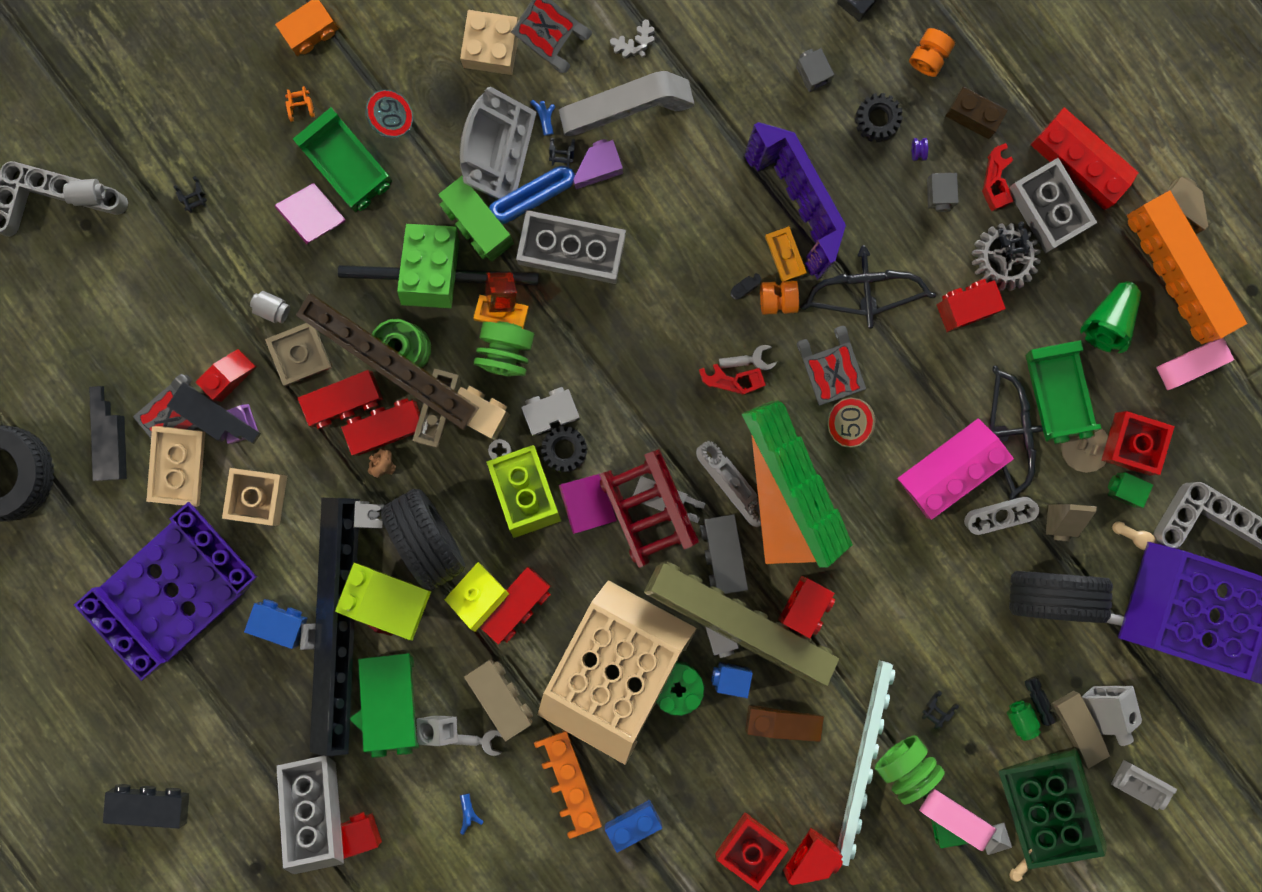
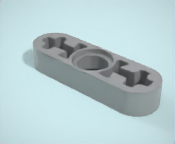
M1020 497L972 510L967 513L964 522L965 526L973 534L981 535L1033 521L1039 514V507L1031 498ZM1027 504L1031 508L1027 509V514H1024L1021 510H1024V505ZM1007 510V518L1002 522L996 521L997 512ZM977 517H979L981 520H984L979 522L978 527L972 524L976 522Z

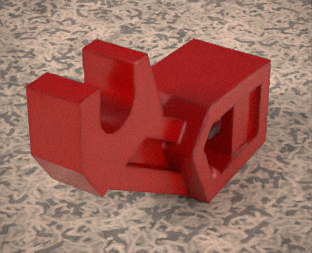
M1006 143L995 147L987 157L988 164L982 193L992 212L1013 202L1007 182L1001 178L1002 170L1013 161L1012 156L1007 159L1001 157V152L1008 149ZM994 184L998 185L1000 194L995 196L992 193V188H990Z
M718 364L713 365L715 373L712 376H708L704 368L699 369L702 382L709 388L714 387L745 395L766 386L760 368L738 373L735 375V378L726 376ZM748 376L751 387L743 389L737 383V380Z

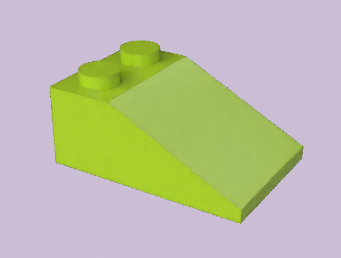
M534 445L487 461L513 538L561 522Z
M354 563L335 612L413 641L431 591L370 567Z

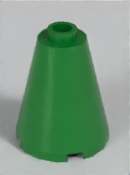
M1132 282L1117 284L1081 326L1080 333L1084 332L1086 334L1085 340L1105 352L1118 349V353H1124L1131 345L1141 298V291L1138 289V286Z

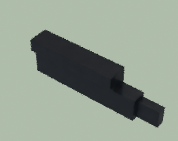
M185 382L181 384L167 404V407L220 442H224L228 432L240 440L245 438L252 444L261 435L250 425Z
M104 386L89 387L93 481L127 479L125 417L111 415L110 401H105Z

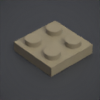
M308 323L265 339L281 382L285 387L332 368L318 331Z

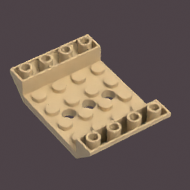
M608 580L591 602L545 689L537 715L626 765L638 742L636 741L682 651H686L697 628ZM589 652L594 653L597 657V663L593 667H588L584 662V657ZM610 665H616L619 669V676L615 680L608 678L606 670ZM633 677L639 678L642 682V688L638 692H633L629 688V681Z

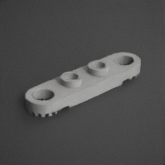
M712 441L704 442L697 448L698 460L744 518L752 526L760 527L761 518L755 517L756 513L753 514L754 511H752L756 510L760 516L758 495L728 457L725 458L722 451H719L720 448L716 447V443L713 444ZM707 451L712 455V458L710 456L707 457Z

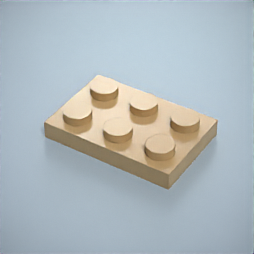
M152 426L146 502L185 505L187 502H190L194 507L200 506L205 444L204 431Z

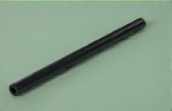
M338 266L339 278L399 280L400 268ZM456 270L455 282L538 285L539 273Z

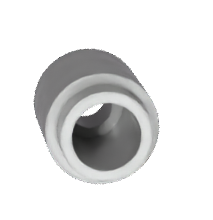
M97 179L71 180L70 183L64 184L63 194L67 204H73L74 206L98 205L105 198V188Z
M261 291L259 294L256 293L250 302L253 314L273 323H284L290 311V305L286 304L285 300L265 291Z

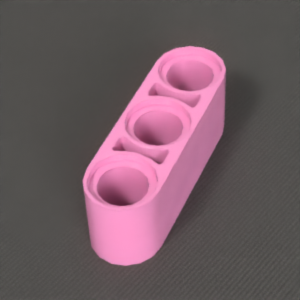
M1223 337L1202 345L1156 368L1166 389L1170 390L1233 361L1234 358Z
M934 788L930 791L919 809L924 815L981 851H984L997 830Z

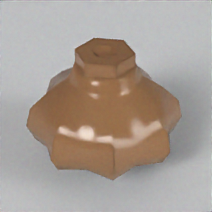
M381 448L374 456L371 455L369 457L371 461L369 462L368 473L378 478L384 474L392 475L395 471L396 465L392 462V453L389 450Z

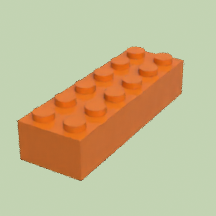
M1170 190L1127 214L1129 227L1139 236L1143 251L1150 255L1154 262L1153 268L1155 272L1164 279L1166 291L1176 300L1179 305L1178 311L1180 315L1187 319L1191 326V334L1197 341L1204 344L1221 339L1247 324Z

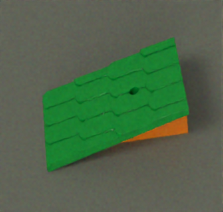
M770 401L742 413L752 434L765 564L817 562L819 568L829 567L853 544L839 510L834 509L821 476L815 472L802 437H797L785 405L780 401Z

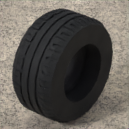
M0 425V450H6L13 456L18 468V477L13 489L4 497H0V521H14L34 513L46 501V497L49 496V491L52 489L51 485H53L54 465L50 452H48L47 447L44 446L45 444L36 435L25 431V429Z
M412 489L407 494L405 493L384 505L381 517L385 528L404 563L423 588L434 590L463 573L465 562L461 552L438 511L422 490Z
M1015 571L1011 575L1012 585H1010L1011 593L1009 599L1011 602H1009V609L1013 615L1093 623H1107L1111 618L1110 608H1112L1111 591L1113 584L1109 578Z

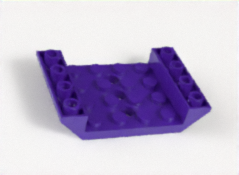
M758 122L754 124L748 141L747 153H745L746 160L751 167L755 166L757 171L776 163L774 166L775 171L780 179L784 178L788 185L786 190L791 200L797 201L800 207L798 209L800 217L805 223L808 222L812 228L810 233L816 244L807 255L805 266L810 275H815L818 280L823 277L836 261L846 224L796 134Z
M187 502L169 518L171 523L100 587L92 588L74 604L76 609L141 681L176 656L238 600L257 578L190 502ZM154 564H158L162 569V574L159 578H154L150 574V569ZM170 583H175L178 586L179 591L175 597L167 593V586ZM188 601L195 605V612L191 616L187 615L183 609L184 604Z
M1147 542L1118 638L1262 684V576L1183 550ZM1224 583L1227 587V594L1221 598L1217 593V588L1220 584ZM1214 608H1217L1220 612V617L1216 622H1212L1209 616ZM1209 632L1213 640L1206 647L1202 643V637Z

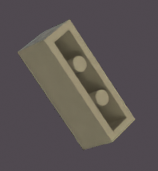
M491 658L466 674L464 678L506 742L532 724L531 717H533V713L526 703L522 705L517 696L520 693L514 683H508L503 676L506 674V671L499 661L495 662Z

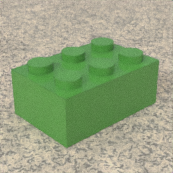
M463 176L459 177L438 194L442 200L439 204L451 221L456 218L458 222L455 225L458 227V230L466 240L473 239L471 245L482 259L487 257L492 262L514 245L511 235L474 189L464 184Z
M406 224L397 289L401 305L452 308L459 249L457 227Z

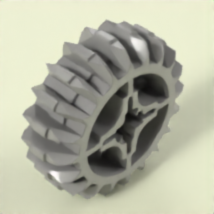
M1001 223L997 226V229L992 226L988 229V233L983 232L980 235L981 240L975 242L974 245L978 249L973 250L972 255L978 257V259L973 260L972 265H979L980 268L975 271V274L983 273L984 277L981 280L986 279L987 281L989 279L990 282L995 280L996 284L998 283L999 291H1003L1006 286L1009 291H1013L1015 285L1018 288L1023 287L1024 281L1030 282L1032 280L1030 274L1038 272V269L1033 265L1040 264L1041 260L1034 256L1040 254L1041 250L1033 249V246L1037 244V240L1031 242L1027 240V245L1030 246L1029 253L1025 254L1024 251L1023 253H1016L1008 262H1006L1005 257H1002V254L1007 252L1006 247L1002 248L1001 245L1000 250L988 251L991 243L999 239L998 228H1003L1004 232L1002 233L1009 240L1021 237L1019 228L1014 231V224L1010 223L1005 228L1004 224ZM1020 241L1015 242L1019 247H1021ZM1015 243L1011 244L1012 249L1015 248ZM989 261L996 264L997 272L991 267ZM1023 264L1018 275L1008 276L1012 265Z

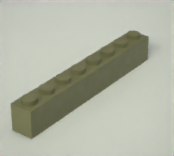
M667 562L666 564L657 565L644 591L646 595L817 687L828 686L839 661V658L832 655L833 651L821 645L815 646L810 643V638L802 634H793L789 631L790 628L783 623L771 622L767 619L768 616L758 610L753 612L746 608V603L736 598L731 600L724 596V591L714 586L710 588L705 586L699 577L692 574L688 576L680 572V567L673 563Z

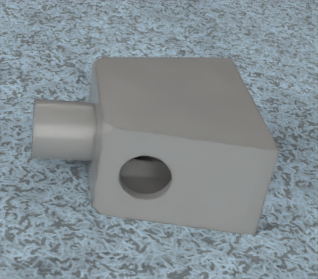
M1093 686L1081 696L1102 735H1115L1120 746L1129 745L1134 741L1131 732L1142 723V718L1133 686Z

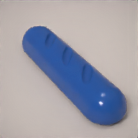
M558 166L493 202L489 209L502 225L507 224L526 213V210L530 211L570 188L574 183L575 174L569 167Z

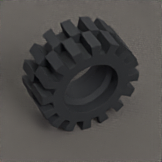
M875 93L870 98L868 96L856 112L855 124L857 123L858 125L856 129L858 132L861 130L863 138L865 136L869 137L868 141L872 142L873 139L876 142H881L883 139L886 141L896 133L901 125L900 123L903 119V116H901L902 108H898L899 102L897 100L895 102L892 101L893 97L891 95L888 98L885 97L886 93H881L880 96H877V93ZM875 109L885 111L888 116L887 124L881 127L873 125L869 119L870 112Z
M561 426L547 433L542 442L541 452L548 466L560 472H570L580 467L584 462L587 454V444L580 432L571 427ZM560 440H569L574 445V453L568 459H561L555 454V445Z

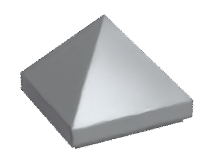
M316 623L301 625L300 650L314 649Z
M1004 822L993 825L997 830L985 847L987 855L1012 848Z

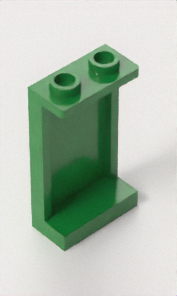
M332 107L293 138L295 143L354 212L364 210L371 204V199L377 194L381 195L390 188V183L393 180Z
M1081 340L1032 349L1025 355L1046 442L1054 440L1055 444L1069 442L1070 437L1079 436L1080 440L1095 437V432L1102 429L1101 424H1096L1079 355L1083 351Z
M408 653L358 659L364 752L371 754V758L386 757L387 752L397 751V755L412 754V749L419 748V743L416 740L412 680L413 656Z

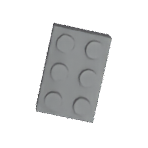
M1059 158L1009 187L1012 199L1045 253L1097 223Z

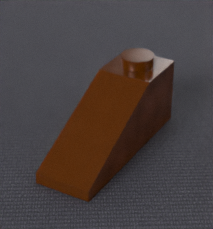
M749 705L745 731L748 735L820 742L824 716Z

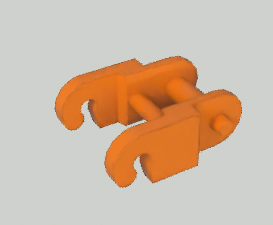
M305 86L302 87V91L291 93L289 89L287 90L285 96L289 101H286V107L290 122H294L292 115L296 106H308L310 117H315L312 100L307 95L310 93L309 90H306ZM295 97H304V101L293 102Z

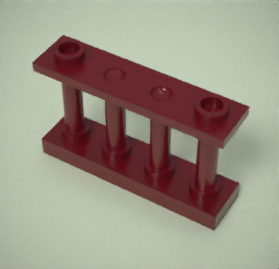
M660 449L645 454L646 460L644 464L619 475L613 476L611 470L599 474L601 477V488L604 493L608 494L631 548L629 550L630 557L634 563H637L639 568L650 562L647 557L650 554L677 543L679 545L682 544L684 549L699 543ZM647 473L653 475L656 482L653 488L623 500L618 488L619 485ZM655 497L663 499L666 506L664 511L633 523L628 512L629 508ZM666 520L673 522L676 529L674 534L648 545H642L637 532Z

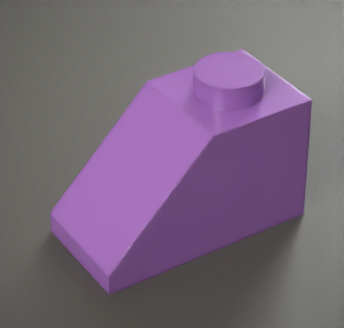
M607 139L599 140L593 143V147L588 149L573 179L576 189L623 174V168L614 141L607 142Z

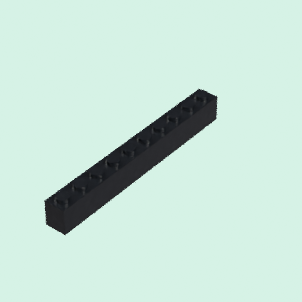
M321 497L310 752L323 756L349 754L355 620L337 613L335 610L354 563H357L359 527H354L355 501H360V499Z

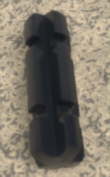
M1037 677L1027 679L1025 686L1031 692L1030 697L1037 712L1041 714L1039 717L1045 726L1056 723L1057 718L1054 712L1051 711L1052 707L1044 690L1041 689L1042 685Z

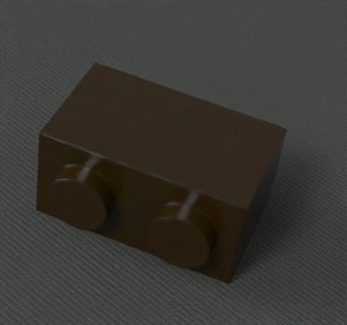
M963 86L945 116L990 139L996 133L1008 110Z

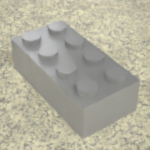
M526 210L516 260L518 265L616 284L626 230Z
M320 756L277 765L283 869L292 874H298L344 864L336 763L328 756Z

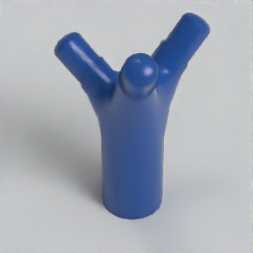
M531 100L530 104L535 107L541 119L544 136L553 135L551 114L555 105L551 104L546 109L544 101H540L539 105L534 100Z
M469 793L460 795L463 811V825L460 831L462 835L465 834L468 826L471 825V821H475L480 825L483 824V820L477 817L472 808Z

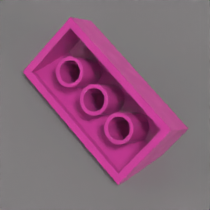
M978 418L897 479L926 518L932 520L1014 458L1000 439Z

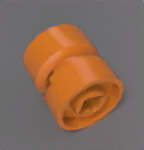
M929 28L919 42L920 46L915 49L909 62L912 67L922 74L936 77L944 65L943 59L948 58L955 46V42L946 33Z
M782 281L780 285H777L776 282H761L760 303L762 315L777 314L779 310L784 314L798 313L799 291L797 281Z

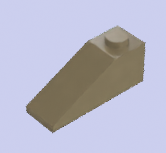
M434 368L432 376L458 393L461 384L459 375ZM424 403L412 441L438 448L448 419Z
M1048 504L1046 534L1054 535V540L1069 541L1070 537H1079L1096 513L1097 507Z

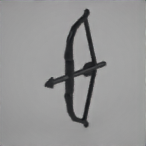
M862 245L858 257H861L863 273L852 275L844 273L822 280L812 287L806 303L802 304L800 308L806 310L809 307L864 315L867 317L868 328L872 329L874 326L873 315L926 296L935 298L936 293L930 292L921 277L910 272L886 270L885 272L869 273L867 256L871 254L866 246ZM889 279H909L918 283L923 292L877 309L876 298L871 296L870 282H880ZM864 283L865 297L860 300L861 310L812 302L816 293L825 286Z
M995 365L992 367L996 378L989 429L1001 442L1007 441L1011 435L1023 434L1024 447L1027 451L1028 474L1025 482L1018 488H1015L1007 466L1002 467L1011 490L1009 498L1013 500L1016 499V495L1031 485L1035 475L1037 450L1034 449L1033 433L1043 432L1042 425L1032 427L1029 412L1031 406L1026 397L1025 389L1018 379L1010 374L999 371ZM1001 377L1011 381L1018 391L1022 428L1008 430L1005 425L995 427Z

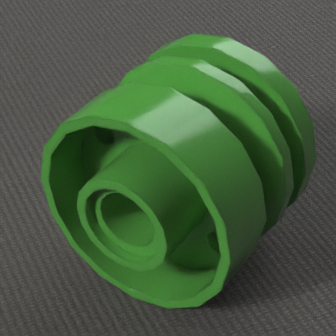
M390 319L380 323L372 333L376 338L419 367L423 368L427 364L431 355V342L427 333L421 327L401 319ZM402 343V349L399 351V346Z
M497 321V323L483 322L479 338L490 343L489 348H477L476 352L486 355L487 358H475L474 365L498 375L509 377L525 376L527 370L516 366V363L528 364L529 360L518 354L519 350H531L535 334L512 323Z
M915 735L892 746L875 765V770L886 783L894 782L891 790L893 793L898 794V799L904 805L910 804L926 795L941 781L945 773L940 765H936L937 761L934 757L925 758L928 749L918 736Z

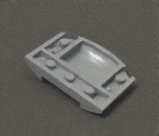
M488 87L476 100L466 119L460 142V168L464 184L499 200L518 189L536 111L500 91Z

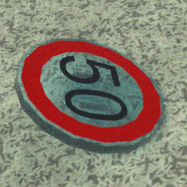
M383 89L375 92L367 100L365 106L366 118L376 133L386 138H398L410 130L413 122V112L408 101L402 95L393 90Z

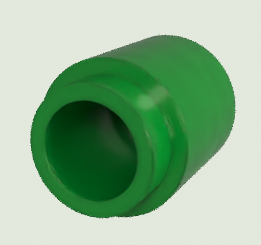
M1020 700L1009 706L1010 709L1007 711L1008 718L1016 735L1020 736L1021 740H1031L1041 733L1039 730L1040 723L1030 703H1024L1023 700Z

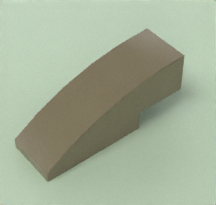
M1072 691L1052 703L1063 722L1064 730L1074 747L1077 748L1086 768L1089 769L1110 757L1101 733L1080 693Z

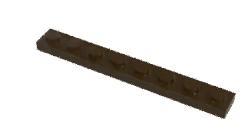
M308 294L296 314L297 317L461 429L467 428L478 411V406L315 295Z

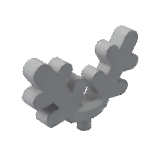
M648 20L643 21L642 27H637V33L641 35L635 36V41L641 44L637 47H634L633 39H629L627 44L625 43L624 36H620L619 40L611 38L610 44L614 47V53L618 54L623 51V58H627L631 54L633 56L640 54L642 58L645 57L644 51L648 49L647 45L655 41L653 36L648 37L654 34V27H649Z

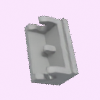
M355 501L354 527L385 528L383 520L377 518L380 516V513L377 511L382 510L384 505L369 504L368 501Z
M1123 760L1111 782V785L1156 810H1164L1173 794L1177 791L1171 785Z

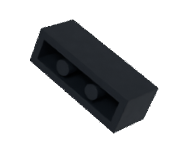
M128 784L115 785L114 788L105 792L103 823L180 829L187 824L189 793L181 792L180 788H166L165 791H157L154 786H142L140 789H131V785Z

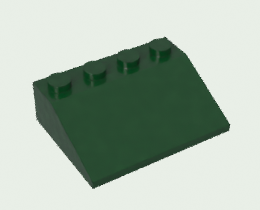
M1077 748L1047 754L998 771L1028 870L1105 856L1107 844Z

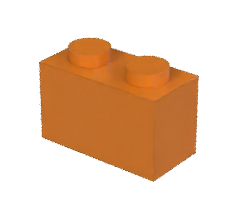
M319 0L309 1L275 24L296 56L309 53L315 44L321 40L326 41L335 34V31L338 30Z

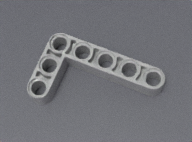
M659 71L559 109L564 135L573 136L657 105L673 111H682L693 107L695 104L688 79L668 71Z
M10 161L5 163L0 170V222L5 218L6 224L0 228V234L10 237L17 233L29 192L65 201L64 194L61 193L62 186L65 183H70L71 180L81 179ZM17 171H20L19 177L16 180H14V174ZM41 177H44V182H43V184L38 187V186H37L38 180H39ZM104 186L105 198L102 199L101 204L84 205V207L119 215L126 211L128 201L120 192ZM13 195L12 202L7 204L8 196ZM116 196V203L109 207V200Z
M1202 482L1185 483L1179 488L1153 533L1158 544L1178 548L1185 541L1201 513L1262 550V537L1259 539L1256 535L1258 527L1262 529V518ZM1193 487L1198 492L1195 500L1191 497L1190 493ZM1215 500L1219 503V510L1217 511V513H1215L1212 508L1213 502ZM1180 509L1184 510L1185 512V518L1183 521H1180L1178 518V512ZM1237 513L1241 517V522L1238 526L1234 522ZM1168 530L1172 533L1173 537L1170 543L1165 540V534Z

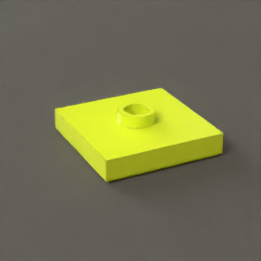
M478 562L444 600L464 623L476 632L509 593Z

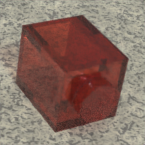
M487 273L485 294L489 312H514L517 291L513 274Z

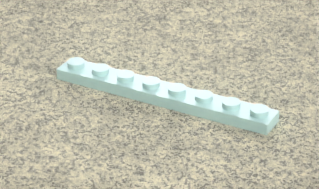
M879 660L837 846L843 856L841 859L843 861L842 865L849 866L850 859L855 857L856 844H854L855 835L860 833L862 819H859L861 809H865L867 804L865 789L866 785L871 783L873 777V769H870L872 759H876L878 754L877 735L882 734L884 719H881L883 709H887L889 705L890 695L887 694L889 684L892 685L895 678V670L892 669L893 665Z

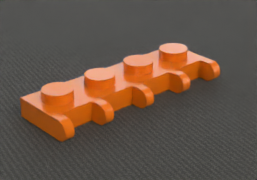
M562 731L534 742L535 748L545 745L550 761L542 763L543 769L553 767L559 783L550 788L551 792L562 791L568 807L559 812L560 816L570 815L575 826V830L567 833L568 838L571 839L602 827L568 732Z

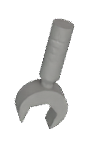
M762 345L756 348L752 357L745 355L719 359V367L722 369L753 363L756 368L767 371L772 369L777 362L767 365L761 360L762 351L772 348L769 345Z
M497 729L487 731L483 738L474 735L457 734L458 742L452 743L469 746L482 744L483 750L489 755L496 756L502 753V751L493 749L491 740L495 736L502 737Z

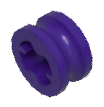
M913 138L911 146L913 161H917L918 158H922L923 161L927 160V138H922L921 141Z

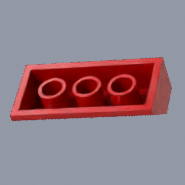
M1065 107L1030 144L1049 162L1059 158L1073 183L1104 210L1119 200L1132 185L1139 173Z

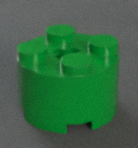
M677 661L656 703L664 712L671 715L682 716L691 713L697 709L703 698L704 686L700 674L687 663ZM680 682V685L685 687L684 690H681L682 693L676 694L674 690H671V687H675L674 683Z

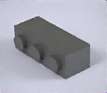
M735 515L703 519L704 525H700L702 540H707L709 549L704 550L707 565L712 566L713 575H709L710 587H717L724 591V594L748 590Z

